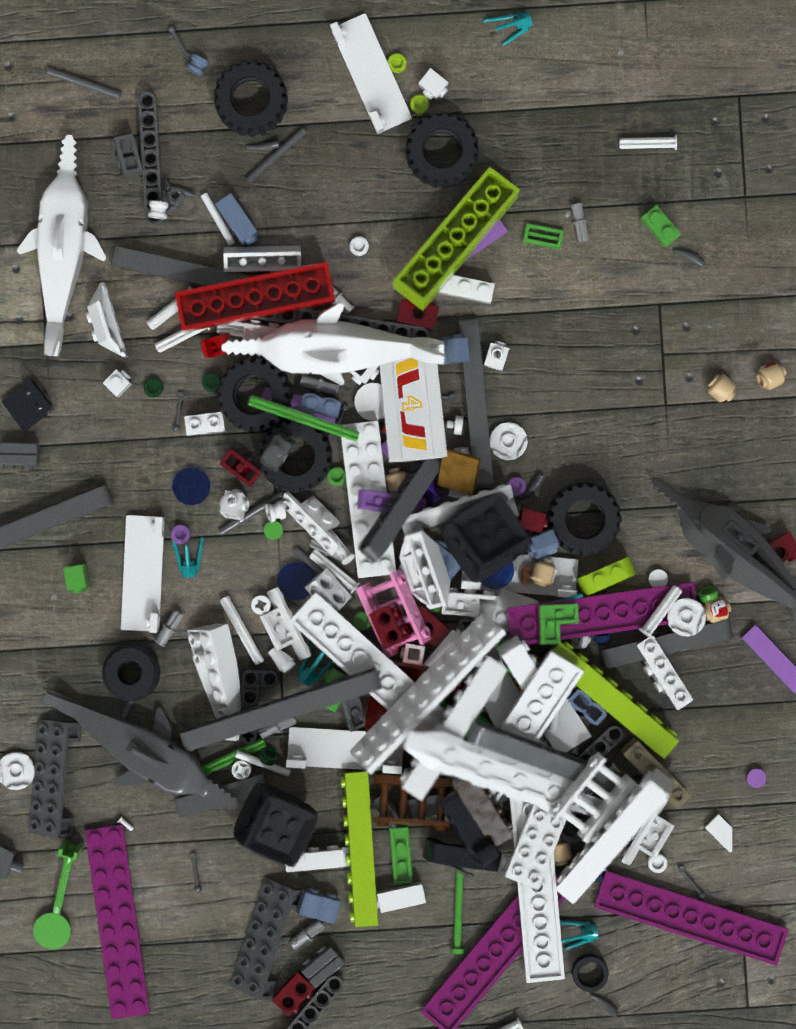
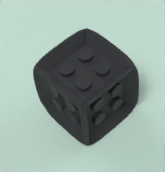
M497 493L481 499L459 513L446 525L443 532V539L448 550L464 573L474 583L490 577L509 565L525 551L529 542L524 527L508 504Z
M257 783L243 805L237 818L233 835L241 846L251 852L281 865L294 867L302 857L314 832L318 814L312 806L299 798L275 787Z

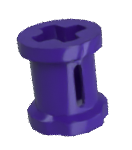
M432 481L425 492L426 497L430 501V506L444 497L436 488L435 481Z

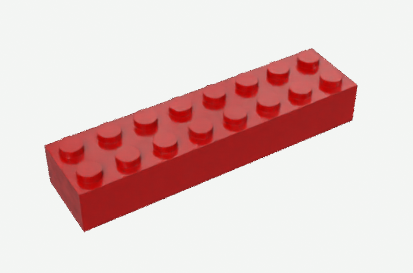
M327 262L174 292L181 328L184 333L335 303Z

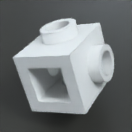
M232 489V491L225 490L224 496L220 500V513L225 518L243 521L245 511H248L249 500L243 491L238 489Z

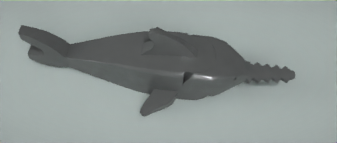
M653 478L652 484L654 488L659 489L660 494H664L666 499H670L671 504L676 505L679 511L682 532L687 541L705 556L715 567L721 578L726 579L729 577L758 594L792 608V616L796 624V581L773 548L762 537V535L769 534L772 531L771 528L752 520H745L728 507L690 499L688 496H683L681 492H677L675 488H671L668 483H664L663 479Z
M52 690L51 693L47 692L42 699L57 710L73 717L116 760L129 769L115 780L116 785H139L149 781L154 786L171 794H200L201 797L207 796L208 800L213 799L215 804L220 802L221 807L227 806L228 810L239 808L237 797L231 798V793H225L224 788L219 789L218 784H213V780L208 779L196 755L191 751H185L182 744L172 739L173 728L161 707L156 709L154 729L143 724L85 706L71 696L56 690Z

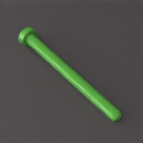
M457 871L454 947L451 948V953L464 954V948H461L464 874Z

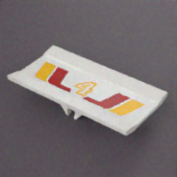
M412 357L381 364L380 375L389 462L447 457L438 365L415 360Z

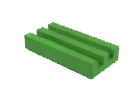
M526 223L523 242L560 250L564 230ZM529 228L557 233L559 237L530 232ZM528 236L558 241V244L528 239Z

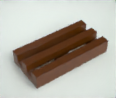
M530 565L521 566L520 583L522 585H530V581L526 580V577L530 578V573H527V570H531Z

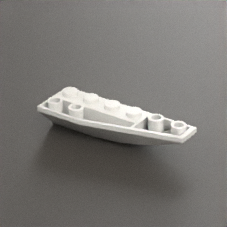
M212 624L188 629V640L193 653V661L216 719L241 711L237 660L228 624ZM239 735L225 740L237 741L239 740Z

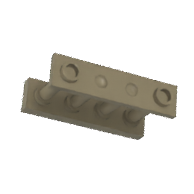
M634 736L620 749L644 776L649 770L653 772L657 767L675 782L667 799L677 810L692 797Z

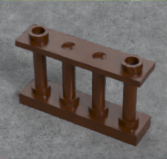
M376 774L375 783L381 788L379 817H373L372 821L377 823V826L388 827V824L434 827V830L440 831L450 828V822L445 821V813L439 803L437 821L425 820L427 793L422 801L419 799L418 820L406 819L408 792L400 785L401 776ZM436 778L430 787L437 788L439 792L438 801L446 797L448 789H453L452 779ZM391 786H399L398 789H400L398 818H387L388 793Z

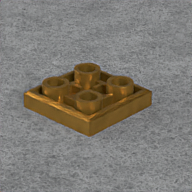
M446 448L447 457H442L437 485L473 496L476 490L481 458Z

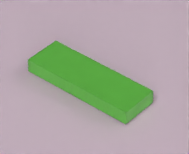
M396 826L394 829L389 827L394 885L413 884L409 826Z

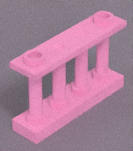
M401 569L389 574L391 580L372 587L371 583L368 582L355 588L382 651L387 658L401 652L399 647L418 639L420 645L432 639L430 630L425 625L409 589L407 578ZM395 586L399 597L379 604L376 594ZM394 602L397 606L403 604L407 615L402 616L404 623L411 622L414 633L410 634L411 638L384 650L369 614Z

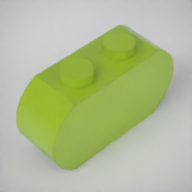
M625 556L576 578L583 596H587L637 573L630 557Z

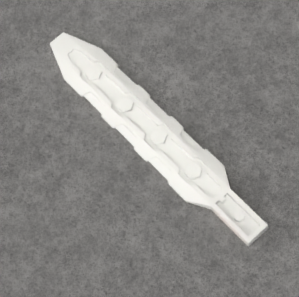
M408 732L403 747L431 770L448 776L459 777L470 781L473 785L501 792L512 799L523 800L540 806V809L546 811L551 810L553 803L558 801L574 782L463 741L462 738L446 732ZM582 791L579 793L581 797L596 808L603 802L602 799L585 794ZM575 801L566 809L569 812L577 811L591 816L590 812Z

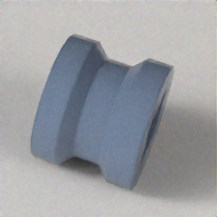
M192 53L191 61L186 64L185 68L199 76H203V70L208 66L209 62Z

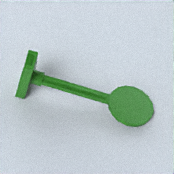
M66 837L59 848L58 856L63 857L64 864L53 912L42 914L33 926V934L36 941L47 949L63 947L71 936V925L66 917L61 914L71 865L74 863V860H77L83 850L84 841H80L77 846L69 844L70 838Z

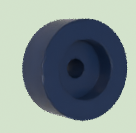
M610 633L591 635L592 640L597 642L598 645L605 644L611 637Z

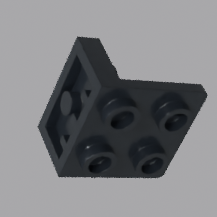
M32 378L26 379L23 382L24 385L2 400L3 405L23 431H27L55 410Z

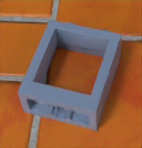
M231 193L215 204L243 246H251L258 241L257 237L260 235Z

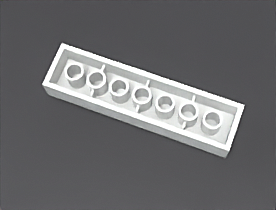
M370 421L341 425L359 432L357 441L341 437L358 578L389 575L396 571L393 541L383 557L376 563H372L359 551L360 544L382 512L357 509L358 492L360 489L387 493L379 422Z
M485 655L475 665L474 672L467 674L463 681L465 683L462 690L458 689L453 696L455 701L451 706L447 705L442 713L444 716L442 721H437L431 731L446 732L463 738L502 679L507 668ZM414 756L410 762L412 765L410 770H405L400 777V785L404 790L422 801L440 772L429 769Z
M657 767L653 772L649 770L646 773L641 784L635 786L629 798H626L621 803L616 813H613L589 844L586 843L581 853L578 852L573 857L572 863L569 866L566 865L561 871L555 890L574 904L670 795L675 782Z

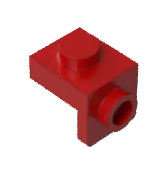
M225 333L201 340V350L205 358H214L228 354L221 347L227 340L231 341L230 334Z

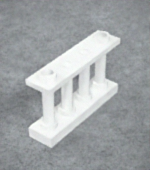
M599 752L589 759L588 765L561 798L553 803L549 811L554 819L558 820L563 816L579 828L577 834L587 844L591 842L637 785L627 774L620 778L604 765L606 759ZM598 770L616 784L611 792L608 793L591 780ZM585 786H588L604 799L599 807H594L579 795ZM573 801L591 813V817L587 822H582L566 810Z

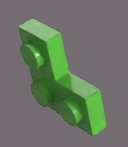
M578 604L538 605L540 644H560V624L579 623Z

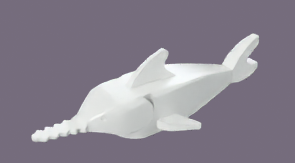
M66 135L65 139L62 140L64 146L60 148L63 152L59 156L62 160L58 163L60 169L57 171V177L47 187L41 198L38 228L30 231L17 249L19 254L37 249L47 317L44 354L58 357L63 343V323L80 273L84 252L101 261L106 260V255L97 238L87 232L88 203L75 177L77 172L74 169L77 165L74 161L77 157L74 156V153L77 150L74 148V145L77 142L73 139L72 135Z
M338 302L322 311L318 315L317 320H299L294 323L285 324L265 337H258L256 340L250 338L248 341L242 339L241 342L237 339L234 342L227 340L221 347L228 354L234 352L237 355L241 352L243 355L249 353L251 356L254 354L263 356L282 371L321 374L339 385L344 384V378L341 373L370 368L407 357H412L415 360L426 363L444 364L443 341L426 337L408 338L354 323L338 321L344 308L343 302Z

